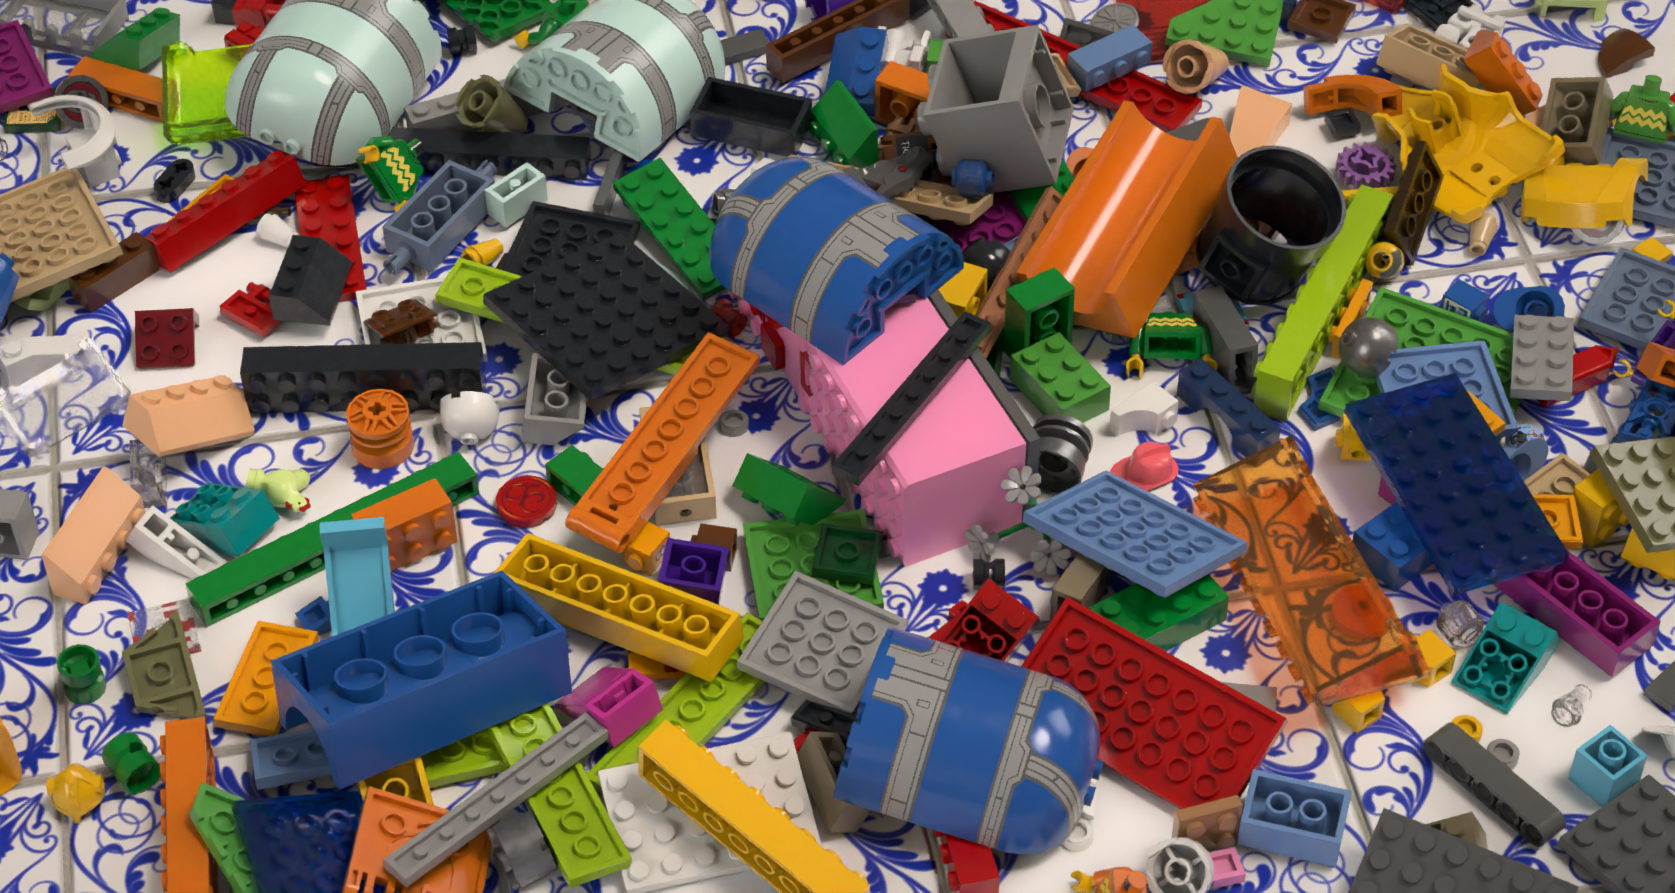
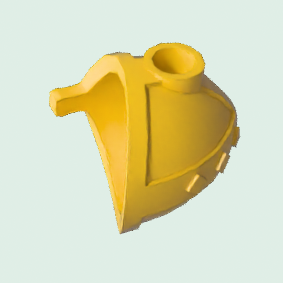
M80 763L68 765L55 777L47 778V794L51 796L53 805L58 811L72 817L75 824L81 823V816L94 809L105 795L103 775H97L89 768L80 765Z

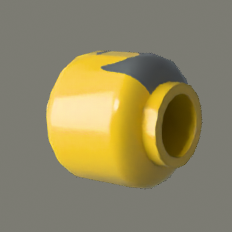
M1378 242L1372 245L1365 259L1367 271L1373 277L1379 279H1392L1398 276L1405 264L1401 249L1388 242Z

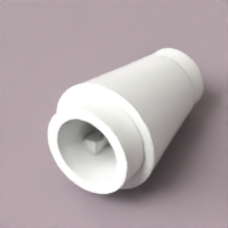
M265 214L257 225V233L261 235L262 239L285 247L289 246L292 235H300L276 214Z

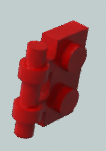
M250 282L246 287L248 294L237 290L219 308L222 315L264 338L283 321L274 320L269 298L270 288L263 284L257 285Z

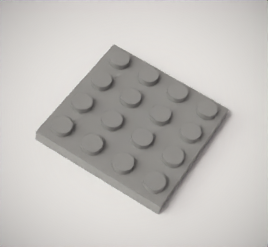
M795 571L739 657L737 669L808 701L855 715L859 708L860 699L883 636L886 634L887 628L891 626L905 631L908 626V620Z

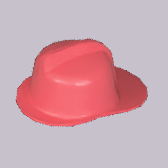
M1150 441L1139 444L1131 456L1114 464L1110 472L1146 491H1150L1173 481L1178 475L1179 467L1172 458L1171 448L1167 443L1160 444Z

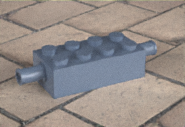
M448 160L382 226L386 251L392 254L383 262L384 269L389 274L392 273L393 276H396L408 262H412L433 271L487 215L485 189L495 183V179L491 178L497 173L495 165L492 162L488 163V160H484L474 171Z

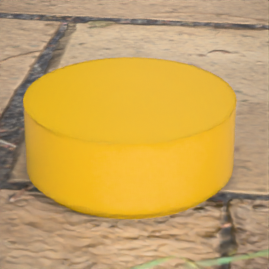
M1460 715L1451 721V723L1459 726L1478 743L1480 742L1483 727L1478 719L1469 715Z

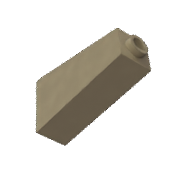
M1079 552L1052 589L1050 622L1066 597L1088 609L1090 606L1100 602L1116 572L1091 558L1083 556Z

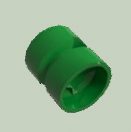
M77 644L64 649L58 656L57 669L67 698L76 704H89L100 699L105 693L107 686L97 651L93 647L84 644Z
M127 732L120 734L107 743L103 749L101 757L104 764L116 776L117 781L129 794L145 792L157 783L161 776L159 762L135 733Z

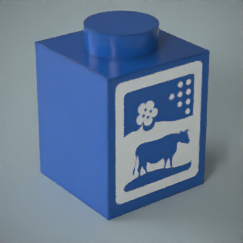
M1458 279L1443 294L1440 308L1482 322L1488 313V308L1486 307L1488 294Z

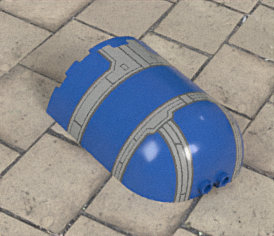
M811 157L779 159L759 168L748 176L735 189L722 208L712 233L709 252L712 273L725 288L842 365H845L885 332V310L915 286L916 295L925 300L964 269L961 248L954 243L951 237L836 166Z
M889 626L875 655L860 699L856 719L852 724L846 744L847 749L840 766L833 798L1000 851L1015 854L1043 852L1067 839L1076 828L1084 805L1091 806L1096 787L1090 786L1092 779H1099L1104 761L1098 760L1100 731L1097 718L1085 697L1076 688L1059 678Z

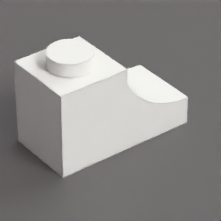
M1153 381L1111 410L1109 430L1117 437L1135 430L1149 431L1157 435L1164 429L1171 428L1177 421L1179 400Z

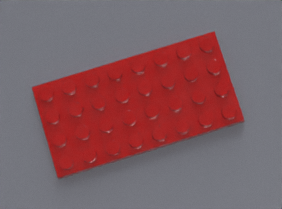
M1066 597L1021 665V667L1059 678L1076 688L1089 702L1097 718L1100 731L1098 760L1104 761L1103 765L1178 809L1238 795L1240 798L1250 783L1253 769H1259L1288 723L1287 718L1068 597Z

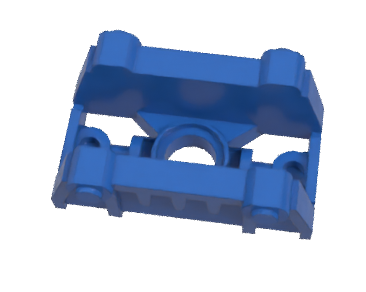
M1647 377L1638 398H1634L1629 404L1628 408H1630L1629 412L1631 413L1627 417L1620 434H1616L1613 437L1611 444L1652 439V432L1657 427L1662 434L1661 438L1675 437V401L1669 403L1668 398L1675 394V388L1652 381ZM1653 385L1659 389L1654 398L1650 394ZM1657 409L1663 415L1655 416L1650 414L1648 410ZM1642 422V428L1638 429L1634 434L1633 432L1637 424Z

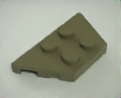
M175 611L169 615L170 620L157 630L153 627L143 635L140 641L131 644L122 651L137 712L183 719L205 717L207 720L179 612Z

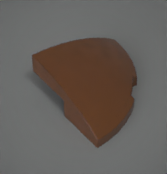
M1622 28L1604 39L1601 51L1598 52L1597 61L1604 77L1609 78L1628 72L1630 64L1654 56L1655 47L1635 31Z

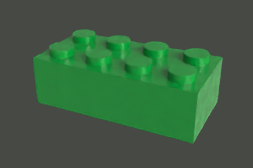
M1207 574L1165 598L1136 583L1090 606L1089 609L1160 649L1167 651L1226 621L1229 596Z

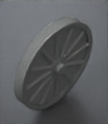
M1113 3L1099 9L1092 17L1091 25L1117 32L1131 25L1137 27L1139 16L1133 6L1126 3Z

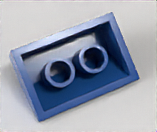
M857 27L837 34L834 41L825 93L835 81L841 80L861 108L870 117H875V79L883 71L889 46L887 30Z

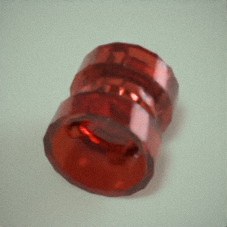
M725 298L719 299L710 307L716 315L729 325V335L726 336L727 338L738 336L746 327L747 316L740 310H735L734 305Z

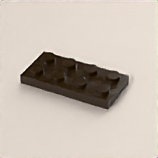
M1415 141L1412 152L1408 154L1406 169L1400 177L1396 197L1392 200L1388 220L1384 222L1383 226L1384 235L1391 244L1401 249L1404 255V265L1407 266L1414 265L1444 178L1426 141Z

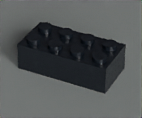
M708 77L690 111L691 136L786 157L791 154L797 155L809 131L812 99Z

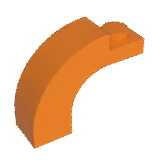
M1336 75L1324 77V82L1303 86L1304 112L1307 115L1346 108L1363 110L1371 115L1381 113L1392 117L1402 114V88L1383 78L1367 75Z

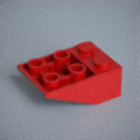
M988 578L944 634L940 642L1008 662L1040 623L1038 615Z

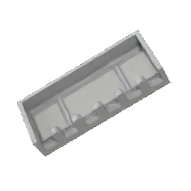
M0 0V25L18 20L31 46L90 58L92 52L112 38L125 21H129L126 0Z

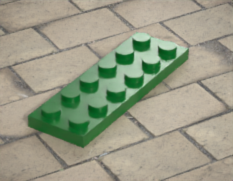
M661 158L613 182L615 192L702 301L727 289L715 278L709 262L710 242L715 224Z

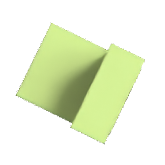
M68 278L64 279L57 285L45 287L34 292L31 296L22 297L12 302L27 310L46 311L70 288Z

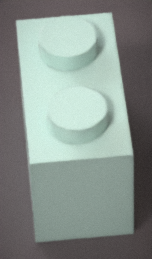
M526 162L485 189L487 214L504 227H508L527 214L532 201L544 203L548 200L546 176Z

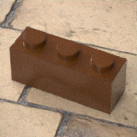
M138 232L119 242L123 255L116 257L111 262L102 263L90 268L85 273L76 274L68 278L74 300L90 313H93L160 270L154 245Z

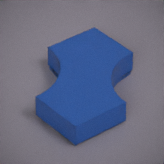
M1332 367L1307 377V385L1310 388L1311 395L1307 401L1299 406L1298 413L1314 431L1340 420L1339 416L1318 409L1319 401L1335 373Z

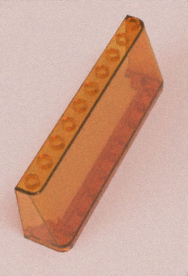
M1292 435L1193 484L1198 495L1193 500L1200 514L1205 512L1208 514L1204 518L1205 521L1247 542L1246 553L1229 562V565L1235 575L1241 573L1242 578L1238 580L1246 596L1253 594L1254 599L1250 601L1258 617L1262 615L1266 617V620L1262 621L1269 637L1273 638L1276 636L1279 640L1274 643L1282 660L1289 658L1291 663L1287 665V668L1295 683L1300 680L1302 681L1303 686L1299 687L1308 705L1314 703L1316 708L1417 681L1430 675L1418 641L1412 632L1405 629L1312 476L1308 464L1301 457L1298 450L1299 447Z

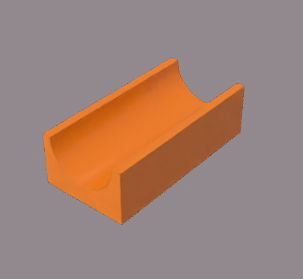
M1123 101L1016 271L1020 281H1026L1039 273L1055 267L1075 287L1073 324L1136 338L1217 204L1219 188L1231 166L1238 158L1222 118L1211 117L1197 140H1185L1172 136L1154 126L1139 112L1134 102Z

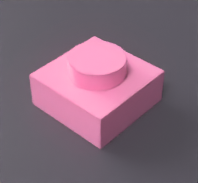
M1235 847L1209 852L1214 863L1212 888L1245 882L1246 874Z

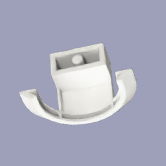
M78 95L52 96L28 104V108L33 116L58 108H80L85 128L64 136L68 151L61 153L62 162L69 172L78 169L89 188L121 177L118 165H121L122 161L118 151L113 146L117 144L115 123L110 112L103 105L95 100Z

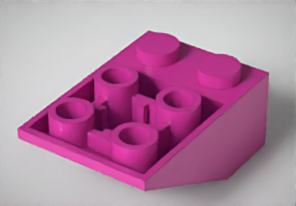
M603 667L573 689L571 694L564 696L555 703L559 710L574 720L587 712L608 730L609 739L606 742L613 747L617 746L663 710L654 682L633 668Z

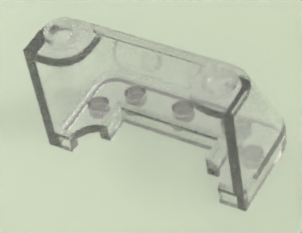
M91 336L78 343L80 351L75 352L72 356L70 353L66 354L63 362L15 388L12 385L8 387L7 393L0 387V429L28 458H43L51 452V447L108 414L116 415L126 409L131 391Z

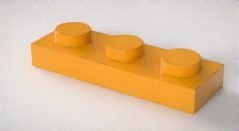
M1362 278L1358 288H1352L1347 302L1349 306L1348 308L1343 306L1338 318L1339 325L1333 326L1329 335L1328 342L1332 343L1330 355L1340 358L1339 341L1341 334L1352 321L1363 317L1370 303L1373 287L1372 281Z

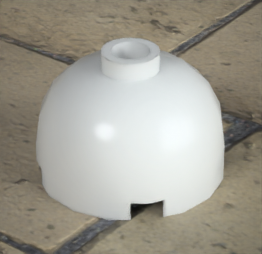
M463 391L460 392L459 398L451 399V394H448L440 400L441 424L450 436L460 440L462 444H476L478 440L486 438L495 430L499 419L500 402L498 399L496 402H493L492 395L482 392Z
M1174 837L1160 842L1150 851L1147 869H1145V877L1149 889L1153 893H1207L1210 890L1214 880V863L1210 853L1202 844L1189 838Z

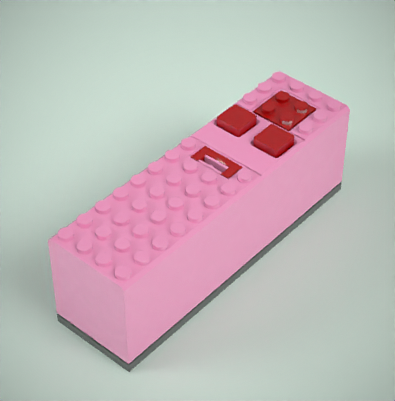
M854 166L843 169L844 172L866 185ZM915 286V303L893 304L885 310V332L845 365H842L728 290L732 299L737 298L739 300L738 306L742 316H749L753 334L761 336L763 352L775 371L782 369L798 395V404L804 414H810V422L816 434L821 432L825 450L828 454H835V461L958 319L939 290H936L924 300L916 295ZM977 347L859 486L849 481L848 484L854 495L859 493L861 496V505L865 510V514L867 516L873 515L875 529L883 531V536H886L891 556L893 558L899 557L903 565L910 566L968 545L967 543L971 540L965 537L964 532L967 529H971L972 525L979 524L983 532L989 534L991 532L998 533L1021 523L1024 511L1032 507L1029 502L1026 505H1021L1018 500L1014 503L1007 501L1005 496L1009 491L1001 488V482L1004 479L1011 480L1008 472L1012 468H1016L1021 473L1024 466H1029L1032 468L1033 474L1038 473L1040 437Z

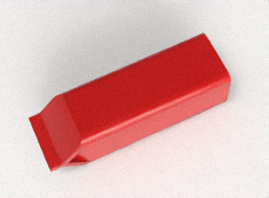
M1595 345L1573 355L1572 396L1607 381L1609 371L1615 364L1619 350L1618 346L1610 348ZM1536 399L1544 408L1560 402L1557 400Z

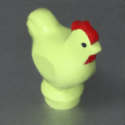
M250 469L245 487L262 489L272 506L286 507L294 512H305L311 507L310 500L299 494V491L307 487L310 482V474L305 470L295 469L291 471L279 469L265 474L262 469Z

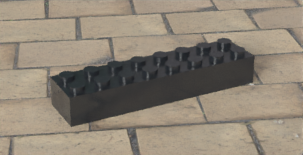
M482 342L243 347L240 368L242 386L249 412L261 414L343 412L347 410L349 403L357 395L374 389L393 390L401 394L408 402L409 410H440V400L444 396L451 394V399L459 398L460 392L463 391L486 393L487 386Z

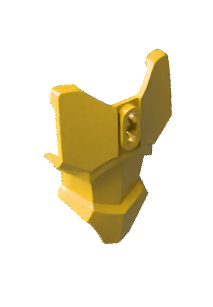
M1445 63L1440 65L1438 91L1436 89L1430 91L1398 85L1402 88V114L1390 117L1388 114L1374 113L1371 116L1381 141L1396 143L1400 140V162L1403 174L1407 166L1408 154L1412 152L1415 141L1427 142L1444 175L1433 208L1462 224H1468L1482 217L1488 206L1492 203L1493 198L1504 196L1508 191V186L1550 167L1565 152L1563 140L1558 135H1549L1521 115L1509 91L1494 93L1470 87L1464 81L1450 74Z

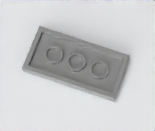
M1534 315L1514 316L1510 398L1571 401L1574 318Z

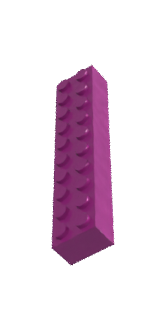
M1454 463L1440 473L1435 474L1429 480L1424 481L1417 488L1400 475L1393 466L1389 465L1382 470L1378 491L1380 497L1391 505L1399 502L1442 536L1441 544L1545 626L1555 630L1559 637L1610 677H1614L1654 645L1661 621L1567 549L1456 548L1449 507L1450 494L1493 493Z

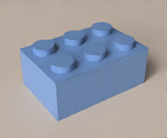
M1253 769L1240 821L1237 845L1336 867L1352 791Z

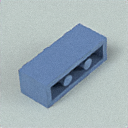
M1131 25L1068 53L1067 68L1079 87L1087 92L1151 63L1152 41L1137 27Z

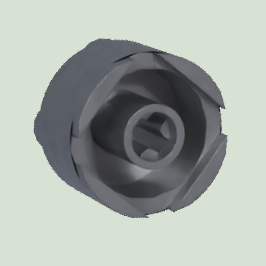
M529 810L486 830L513 890L524 887L557 870L550 850L547 849L543 840L544 837Z

